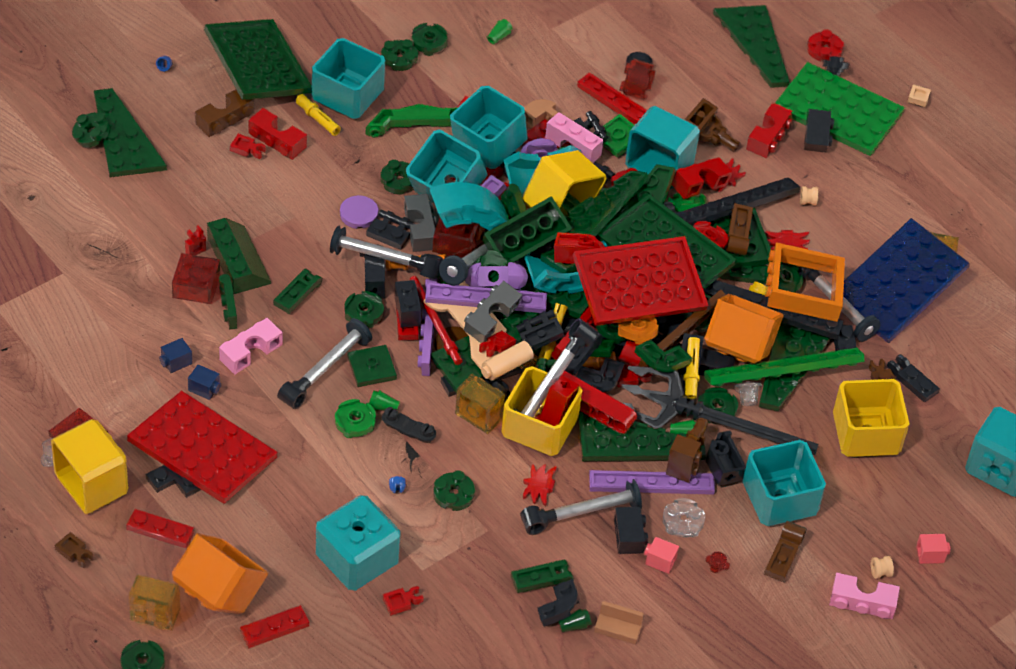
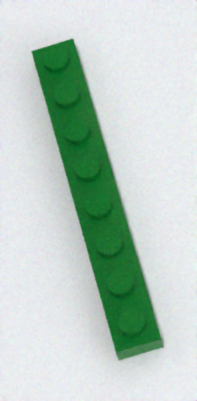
M858 348L706 370L704 375L710 385L722 386L724 383L729 382L741 383L743 380L748 379L761 380L762 377H780L781 374H799L801 371L807 370L815 372L819 371L820 368L834 369L840 365L854 366L859 362H865L863 352Z

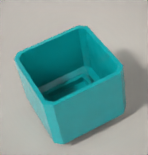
M345 38L337 39L312 66L313 100L352 119L360 118L384 90V56Z
M488 85L481 86L450 114L453 137L479 151L484 165L489 169L497 168L504 162L505 158L509 157L527 140L525 108Z
M658 106L650 107L629 132L625 160L626 166L649 174L656 164L674 167L675 171L679 168L693 165L700 133L698 126Z
M440 129L432 132L406 168L407 176L414 191L417 194H427L429 201L433 203L430 189L445 184L449 178H455V182L481 185L487 177V170L480 152Z
M994 407L974 438L965 469L968 474L1013 497H1016V414L1002 407Z
M797 440L751 450L748 455L743 484L761 524L772 526L785 523L786 521H794L817 515L826 482L806 442Z
M359 495L317 521L316 555L348 590L356 591L398 564L401 531L368 496ZM356 526H361L364 528V530L355 531L353 530V528H355Z

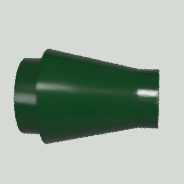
M581 608L571 613V616L558 621L562 633L588 629L587 626L592 625L587 609L581 610Z

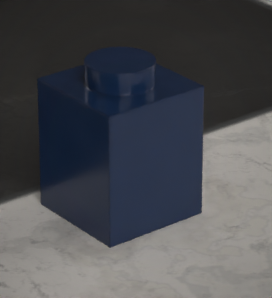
M180 338L161 347L159 360L163 367H167L169 372L173 373L192 365V351L184 339Z
M199 364L188 377V391L208 400L214 394H217L221 388L219 373Z

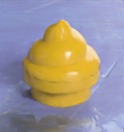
M754 282L748 290L765 295L767 287L759 282Z

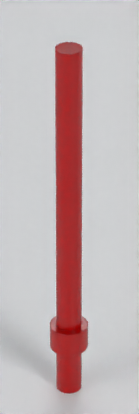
M412 276L410 280H415L418 296L444 343L446 353L451 356L455 365H460L462 359L457 352V345L450 339L436 311L424 303L426 293L417 276Z

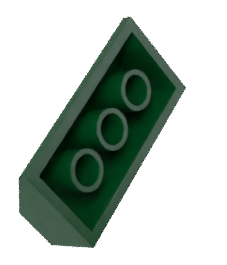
M551 196L486 232L483 242L489 251L500 252L514 263L555 240L557 233H567L572 228Z
M228 218L207 222L208 241L223 273L231 277L233 294L271 284L266 269L244 225Z

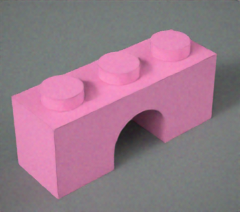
M559 112L547 122L546 139L553 141L559 147L569 141L574 147L580 149L581 153L592 163L601 157L603 139Z
M268 318L257 322L253 327L239 333L238 336L224 342L219 347L220 361L235 375L251 365L249 349L258 348L267 355L282 346V331Z
M836 573L830 606L853 610L862 614H871L880 618L893 619L897 606L899 586L878 582L876 591L866 594L857 588V577Z

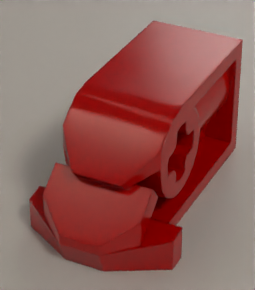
M557 233L554 244V263L573 264L575 263L573 259L574 251L605 246L595 236L590 234Z
M562 375L549 388L542 413H538L535 419L552 426L559 425L577 395L580 385Z

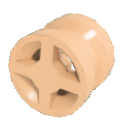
M802 186L800 205L808 203L816 206L818 187L809 189L806 186Z
M884 556L883 559L877 557L871 559V572L875 579L881 576H893V562L890 556Z

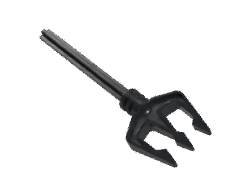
M628 366V370L640 377L649 373L669 380V387L666 392L644 390L638 385L622 384V387L633 395H642L662 407L656 418L635 411L637 419L648 424L653 429L658 430L659 427L662 428L677 415L681 416L684 412L687 413L686 418L689 415H693V420L704 418L778 444L802 440L808 444L812 455L816 454L818 443L705 407L702 403L703 401H699L696 404L694 403V398L691 401H687V396L683 395L677 371L661 372L649 367ZM623 403L634 410L632 404Z

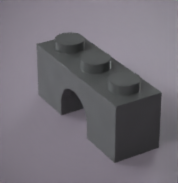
M427 194L404 196L405 217L409 218L411 222L419 223L410 225L412 251L436 250V242H439L440 238L439 231L435 230L436 217L432 216V201H429Z
M505 281L499 286L495 285L489 293L490 296L487 299L483 298L477 305V310L474 313L470 312L464 320V331L480 343L486 342L487 338L496 331L497 321L489 315L490 313L501 312L509 317L521 303L522 294Z

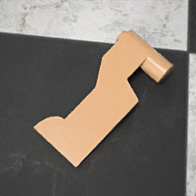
M465 281L459 284L462 286H469ZM425 303L435 311H448L463 329L466 316L470 312L474 313L477 310V307ZM490 313L489 315L497 321L496 331L492 335L501 330L506 333L507 329L493 313ZM469 335L471 358L481 369L483 376L491 381L534 357L532 348L526 341H521L501 353L496 351L493 356L487 357L486 351L479 352L480 342Z

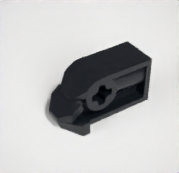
M360 253V257H365V291L373 292L380 298H385V259Z
M731 430L718 432L716 439L712 440L705 458L718 486L742 482L746 465L731 438Z

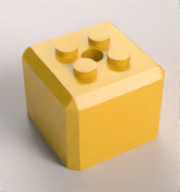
M579 150L543 156L523 194V201L531 208L552 196L560 208L569 191L573 197L583 202L590 196L595 198L599 195V191L602 189L607 177Z
M533 366L525 368L504 404L501 432L505 438L550 456L557 455L579 418L582 389L579 386L577 395L559 425L552 426L535 419L538 413H542L545 400L533 418L520 412H522L548 374V372Z
M895 379L843 381L839 386L833 409L841 453L847 457L898 455L902 451L909 427L900 383Z
M90 419L51 439L54 472L84 514H89L127 494L126 455L98 420Z

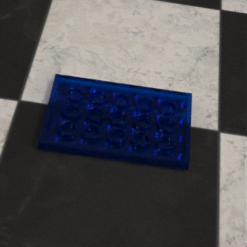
M910 218L844 280L843 297L864 318L871 315L876 316L880 320V327L876 334L887 343H890L969 268V262Z

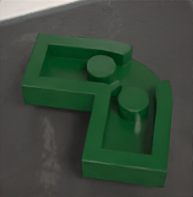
M652 340L636 346L634 351L648 366L661 372L676 371L691 364L692 357L680 346L664 352Z

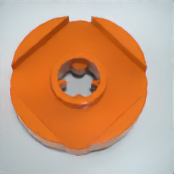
M655 317L619 322L618 335L632 340L638 345L655 338L658 334V325Z

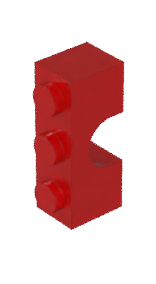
M772 102L764 114L762 127L756 125L749 135L746 150L767 158L770 152L773 153L775 151L778 140L782 141L785 130H789L792 126L793 119H791L793 111Z
M265 108L259 110L248 120V133L252 137L259 139L267 146L274 148L292 160L307 147L306 133L293 125L287 130L278 131V116Z
M720 157L698 164L695 163L689 167L679 168L675 172L671 185L683 199L699 195L703 183H706L712 190L727 186L733 172Z

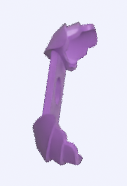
M513 262L508 263V266H481V263H476L468 268V277L465 282L473 287H494L495 285L499 286L505 281L514 289H521L526 285L528 274L523 266ZM491 271H497L499 274V279L496 282L489 280L488 276Z

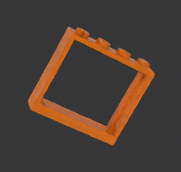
M776 243L774 250H770L768 261L771 262H769L767 273H769L765 297H768L767 307L838 322L843 307L845 258ZM780 262L832 273L831 300L778 289Z

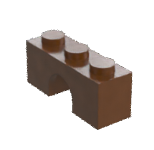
M235 89L225 95V109L215 108L209 103L196 110L195 124L208 137H211L253 114L254 99L242 100Z

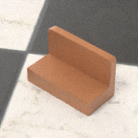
M603 601L594 632L636 645L644 613Z

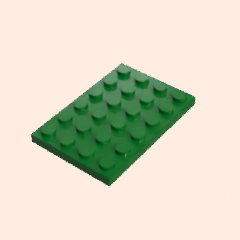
M809 62L804 65L775 102V104L792 110L791 119L805 126L809 109L831 111L834 125L833 129H830L829 135H832L833 139L868 156L874 153L905 109L904 106L844 78L833 75L831 72Z

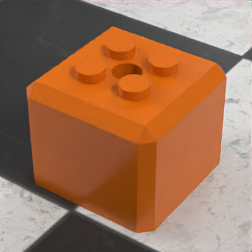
M727 294L718 299L704 340L707 346L718 349L719 353L731 354L742 362L756 363L770 355L784 315L736 295Z
M197 533L172 571L173 581L185 589V593L200 600L201 605L205 608L218 612L240 614L244 613L269 573L226 540Z

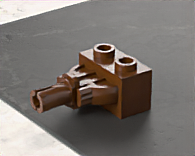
M703 98L684 120L698 126L700 131L699 141L711 142L714 145L721 143L732 152H735L740 142L727 134V128L722 125L721 120L716 116L718 107Z
M698 418L693 429L687 431L686 437L677 434L670 449L666 475L687 483L690 482L692 476L696 477L700 467L698 463L702 456V452L699 451L700 445L702 446L705 443L704 433L708 426L706 419Z

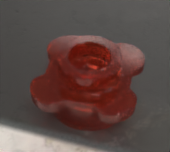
M719 551L713 552L705 559L706 563H709L712 573H718V571L723 569L728 570L730 567L726 555Z

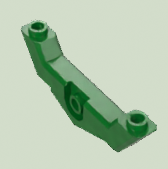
M416 104L399 109H381L366 126L365 135L379 137L384 135L390 127H412V125H430V127L451 126L450 114L457 108H439Z

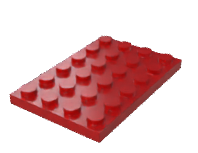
M685 236L580 250L573 253V259L595 326L706 310L709 306Z
M182 390L127 435L129 443L181 477L186 478L223 504L272 463L278 454L277 451Z

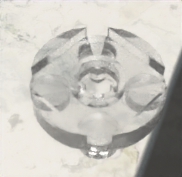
M679 498L674 500L669 506L666 505L664 509L663 524L666 527V532L679 537H697L704 526V510H701L697 506L698 503L691 499ZM682 515H685L686 518H689V519H688V520H681L680 518L682 517Z

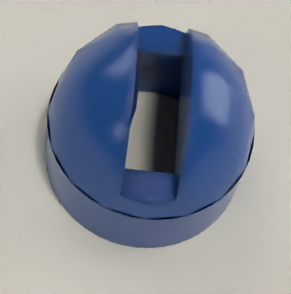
M169 56L159 57L156 61L157 68L160 71L169 70L172 66V59Z
M396 476L389 479V488L393 493L396 494V491L402 493L405 490L406 479L404 477Z

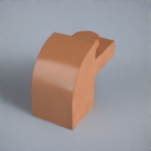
M546 99L534 100L524 106L526 125L530 128H533L544 119L549 121L558 113L556 111V103Z

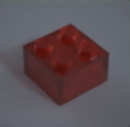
M439 218L434 232L432 252L449 256L455 255L460 258L465 257L475 249L479 237L480 224L471 222V224H459L446 228L441 218Z
M181 253L172 280V298L212 305L221 275L220 259Z

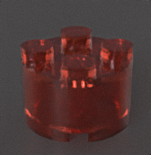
M637 59L631 60L630 63L626 64L624 73L627 75L625 81L621 82L619 91H622L624 95L645 101L648 97L645 94L646 90H651L656 71L653 69L656 68V65Z

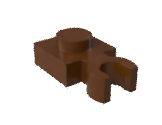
M883 359L879 360V366L875 365L873 360L870 361L871 380L895 379L891 369H884L885 361Z
M71 532L55 544L57 552L70 562L74 558L77 559L78 565L82 568L86 567L83 558H89L91 561L94 560L93 553L90 550H86L85 543Z

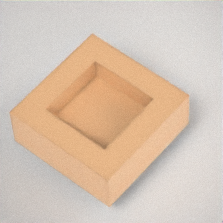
M913 85L908 102L926 107L931 90Z

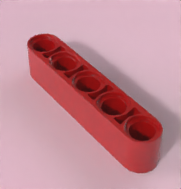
M563 372L562 375L579 384L582 389L581 412L619 433L624 434L637 419V414L632 408L570 373Z

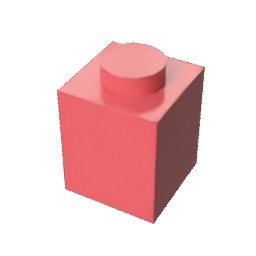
M920 534L916 545L919 563H945L947 555L950 554V543L946 542L945 534Z
M655 537L653 543H648L644 555L647 556L645 565L669 574L677 559L679 546Z

